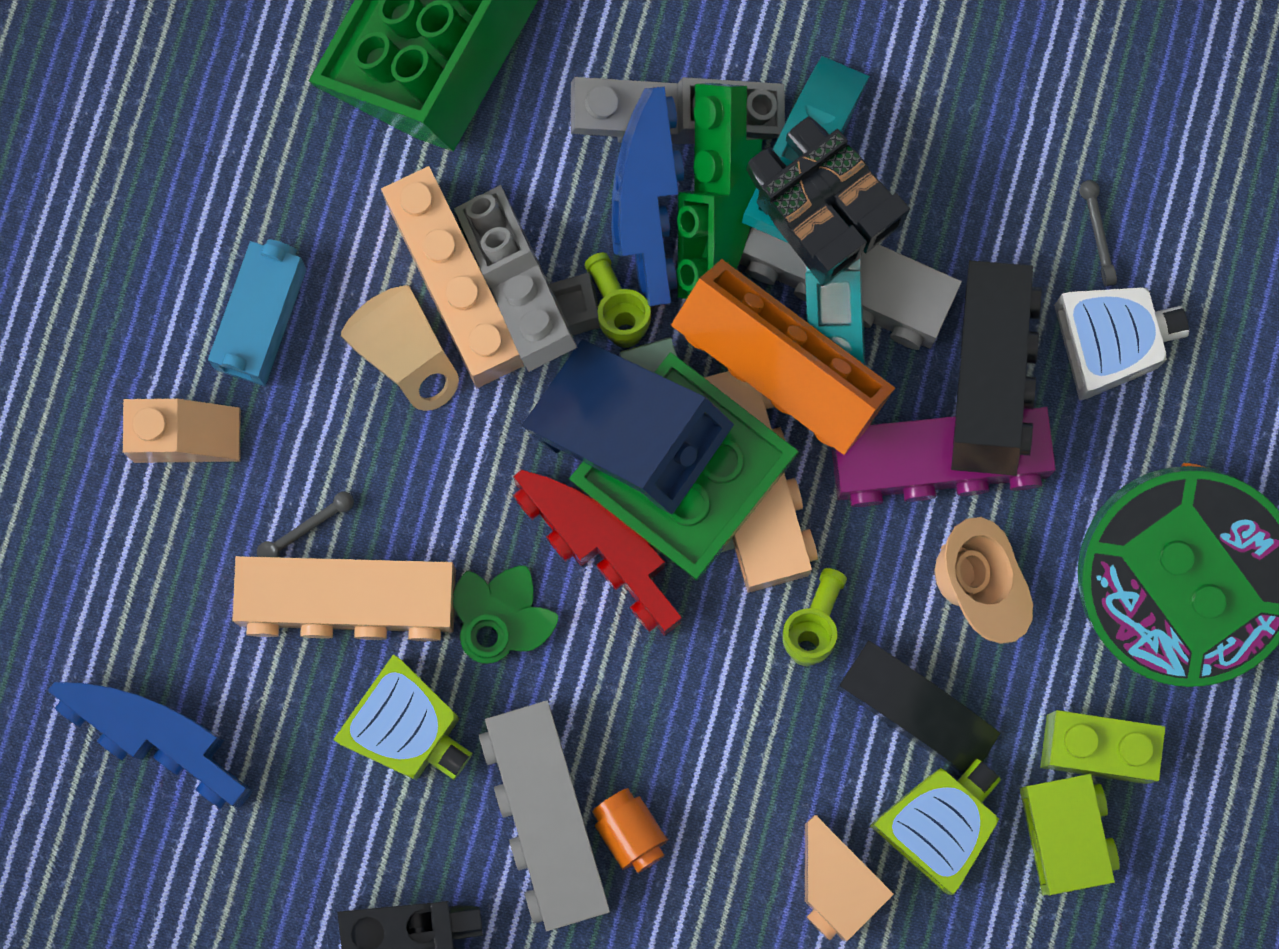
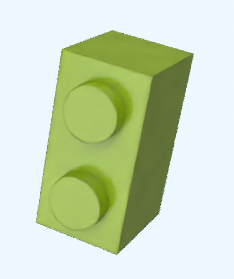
M1056 710L1047 714L1040 768L1083 775L1091 774L1096 777L1143 784L1158 782L1165 726Z
M1086 774L1020 788L1042 896L1115 883L1113 871L1119 870L1120 863L1114 839L1112 837L1105 839L1101 817L1108 815V808L1102 785H1094L1092 775Z

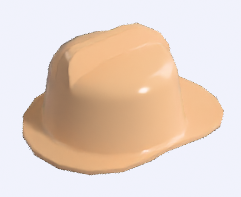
M982 517L965 519L954 527L946 544L941 547V552L936 559L934 569L936 584L941 594L950 603L961 608L971 627L986 640L999 644L1015 642L1026 634L1033 619V601L1029 587L1015 559L1012 546L1005 532L993 521Z

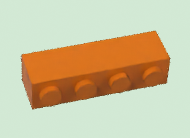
M723 259L699 278L671 324L673 328L685 336L692 346L707 352L727 367L732 376L740 381L747 382L767 397L776 409L791 415L810 429L820 442L834 447L843 455L865 433L895 389L894 386Z

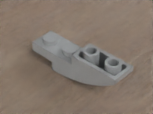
M574 77L571 82V134L617 136L618 143H622L632 112L644 89L665 86L666 97H673L677 112V127L670 129L672 144H695V84L720 83L747 86L746 137L760 138L762 140L778 138L785 125L784 84L682 77L678 83Z
M499 185L454 208L480 270L491 288L520 358L528 372L577 348L558 301L502 186Z

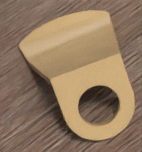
M404 285L390 288L371 298L348 319L342 329L341 337L359 355L396 383L415 408L423 411L437 409L446 404L455 394L459 383L457 371L444 353L409 286ZM443 374L446 382L440 393L430 398L420 396V385L428 376Z

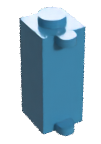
M268 239L264 245L250 241L208 358L209 363L216 371L266 386L307 270L301 257L296 256L297 249L271 239Z

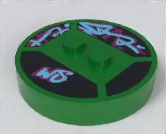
M1194 466L1171 467L1147 473L1134 479L1113 494L1097 512L1086 531L1079 554L1077 570L1079 594L1084 612L1095 633L1110 652L1127 667L1146 678L1160 683L1185 687L1207 686L1228 681L1246 673L1267 658L1279 645V510L1262 493L1247 483L1218 470Z

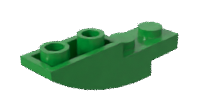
M720 83L695 84L694 191L678 192V298L687 299L699 278L721 259L737 270L745 248L750 226L742 223V219L756 189L746 169L750 159L762 150V139L746 137L747 86Z

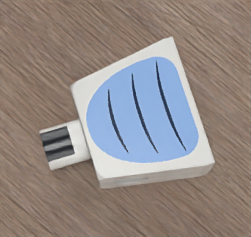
M1147 288L1063 293L1054 305L1079 400L1088 399L1158 369L1167 360L1163 342L1188 337L1189 335L1188 321L1183 307L1177 306L1155 311L1150 292Z

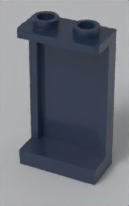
M582 339L521 426L549 450L555 453L563 451L640 491L658 508L673 515L734 424L705 396Z

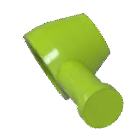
M596 253L585 261L584 266L587 272L592 275L603 297L597 310L599 326L604 335L616 346L622 348L633 347L640 342L649 328L651 321L650 306L647 299L639 292L621 288L611 268L612 262L607 253ZM627 324L633 326L631 329L628 330L618 329V327H620L621 325Z
M831 568L823 569L819 577L820 584L810 608L794 612L785 622L782 634L784 648L789 656L799 665L812 666L822 662L832 653L836 645L837 628L830 614L840 589L844 588L847 577L838 570ZM802 641L812 642L816 649L811 651L804 650L799 646V643Z

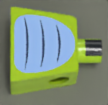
M394 654L333 739L345 748L416 781L429 763L455 780L473 754L448 736L460 718Z
M978 759L971 764L958 781L945 770L939 768L876 818L870 827L944 893L953 895L959 889L999 821V818L982 802L999 784L1001 779L993 770Z

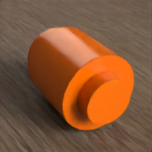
M629 788L619 791L592 810L593 815L598 821L595 824V828L622 870L633 866L636 872L640 873L665 856L660 847L668 841L667 837L641 797L634 798Z

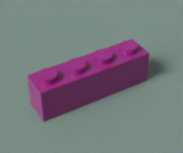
M1048 408L1024 409L1023 422L1033 423L1030 456L1020 455L1017 476L951 470L955 416L869 425L865 433L845 455L831 447L837 500L850 499L851 507H867L882 504V496L904 494V501L914 502L936 498V490L957 488L958 496H972L988 493L990 484L1010 482V490L1013 491L1042 487V479L1049 478L1056 470Z

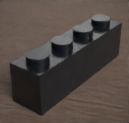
M969 260L951 470L1017 476L1020 455L1030 456L1033 423L1023 422L1024 409H1033L1036 377L1026 376L1027 363L1036 364L1039 332L1029 331L1030 319H1039L1042 287H1032V265Z

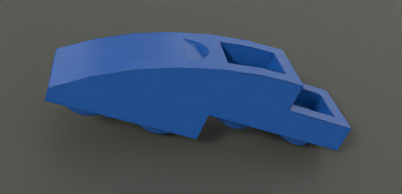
M665 86L645 88L641 94L622 139L612 192L611 227L613 252L620 256L635 254L639 291L647 299L649 306L671 303L670 290H675L677 287L675 265L672 258L665 259L663 238L670 236L669 216L666 206L658 205V197L678 194L677 182L684 180V167L680 150H673L670 129L677 127V112L673 97H666Z
M54 682L48 689V692L60 700L55 707L56 711L80 728L85 721L90 723L102 733L97 742L123 761L127 754L143 760L151 748L156 746L158 750L153 757L177 776L184 769L201 781L195 790L220 809H222L226 802L240 808L253 792L251 788L212 759L224 740L185 715L142 696L111 687L86 683Z

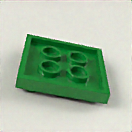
M670 352L654 373L705 396L734 424L673 515L658 508L640 491L584 462L579 465L569 480L698 581L798 456L799 452Z

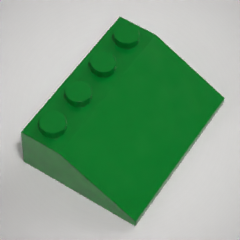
M354 0L311 75L309 82L314 87L414 138L454 152L538 0Z

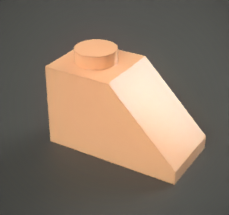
M124 399L123 453L134 463L240 461L241 409L239 407L184 399Z
M814 815L805 823V902L813 909L807 916V919L829 941L836 934L843 941H848L894 894L817 815Z

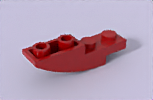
M521 470L513 476L516 486L520 489L513 494V497L531 520H534L539 515L552 529V532L546 538L565 562L574 557L582 567L599 554L603 560L596 565L615 590L624 585L636 600L630 606V609L647 631L650 632L657 627L666 636L681 624L682 617L651 580L665 568V561L645 539L594 499L575 488L549 477Z

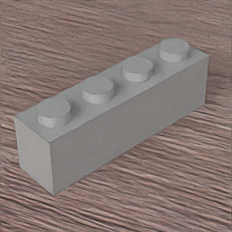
M752 227L739 264L746 266L745 272L760 282L774 285L777 280L795 288L794 295L806 302L805 263L789 243ZM879 244L866 254L863 251L861 255L864 327L871 328L872 324H876L891 331L890 337L905 347L919 350L921 345L931 349L962 281Z
M548 700L486 718L485 722L488 732L479 734V739L487 765L497 763L503 784L494 786V791L502 817L505 818L513 815L518 832V837L509 839L518 871L526 868L529 870L534 889L524 893L533 924L543 921L547 932L610 913Z

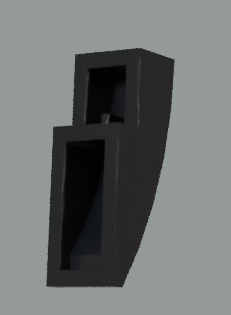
M869 640L836 689L880 717V721L962 774L965 773L976 759L984 761L1001 734L948 693Z

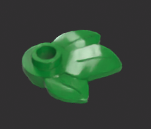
M522 565L505 570L497 575L489 584L476 573L469 570L458 581L453 594V607L463 622L460 632L462 648L472 660L482 664H492L505 658L510 650L520 652L533 651L541 646L556 628L558 614L548 609L532 607L533 582L527 566ZM489 627L496 631L498 639L493 646L483 647L477 642V633L482 628Z

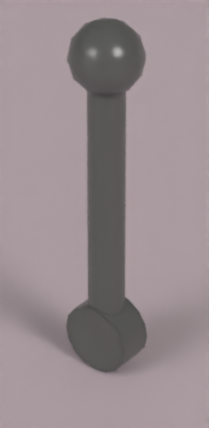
M1087 180L1080 185L1079 193L1082 198L1087 200L1101 262L1102 281L1105 287L1116 285V271L1111 263L1097 201L1100 187L1095 181Z
M346 491L337 493L332 504L274 543L270 541L261 543L257 548V556L279 557L282 549L337 512L349 511L354 505L353 496Z

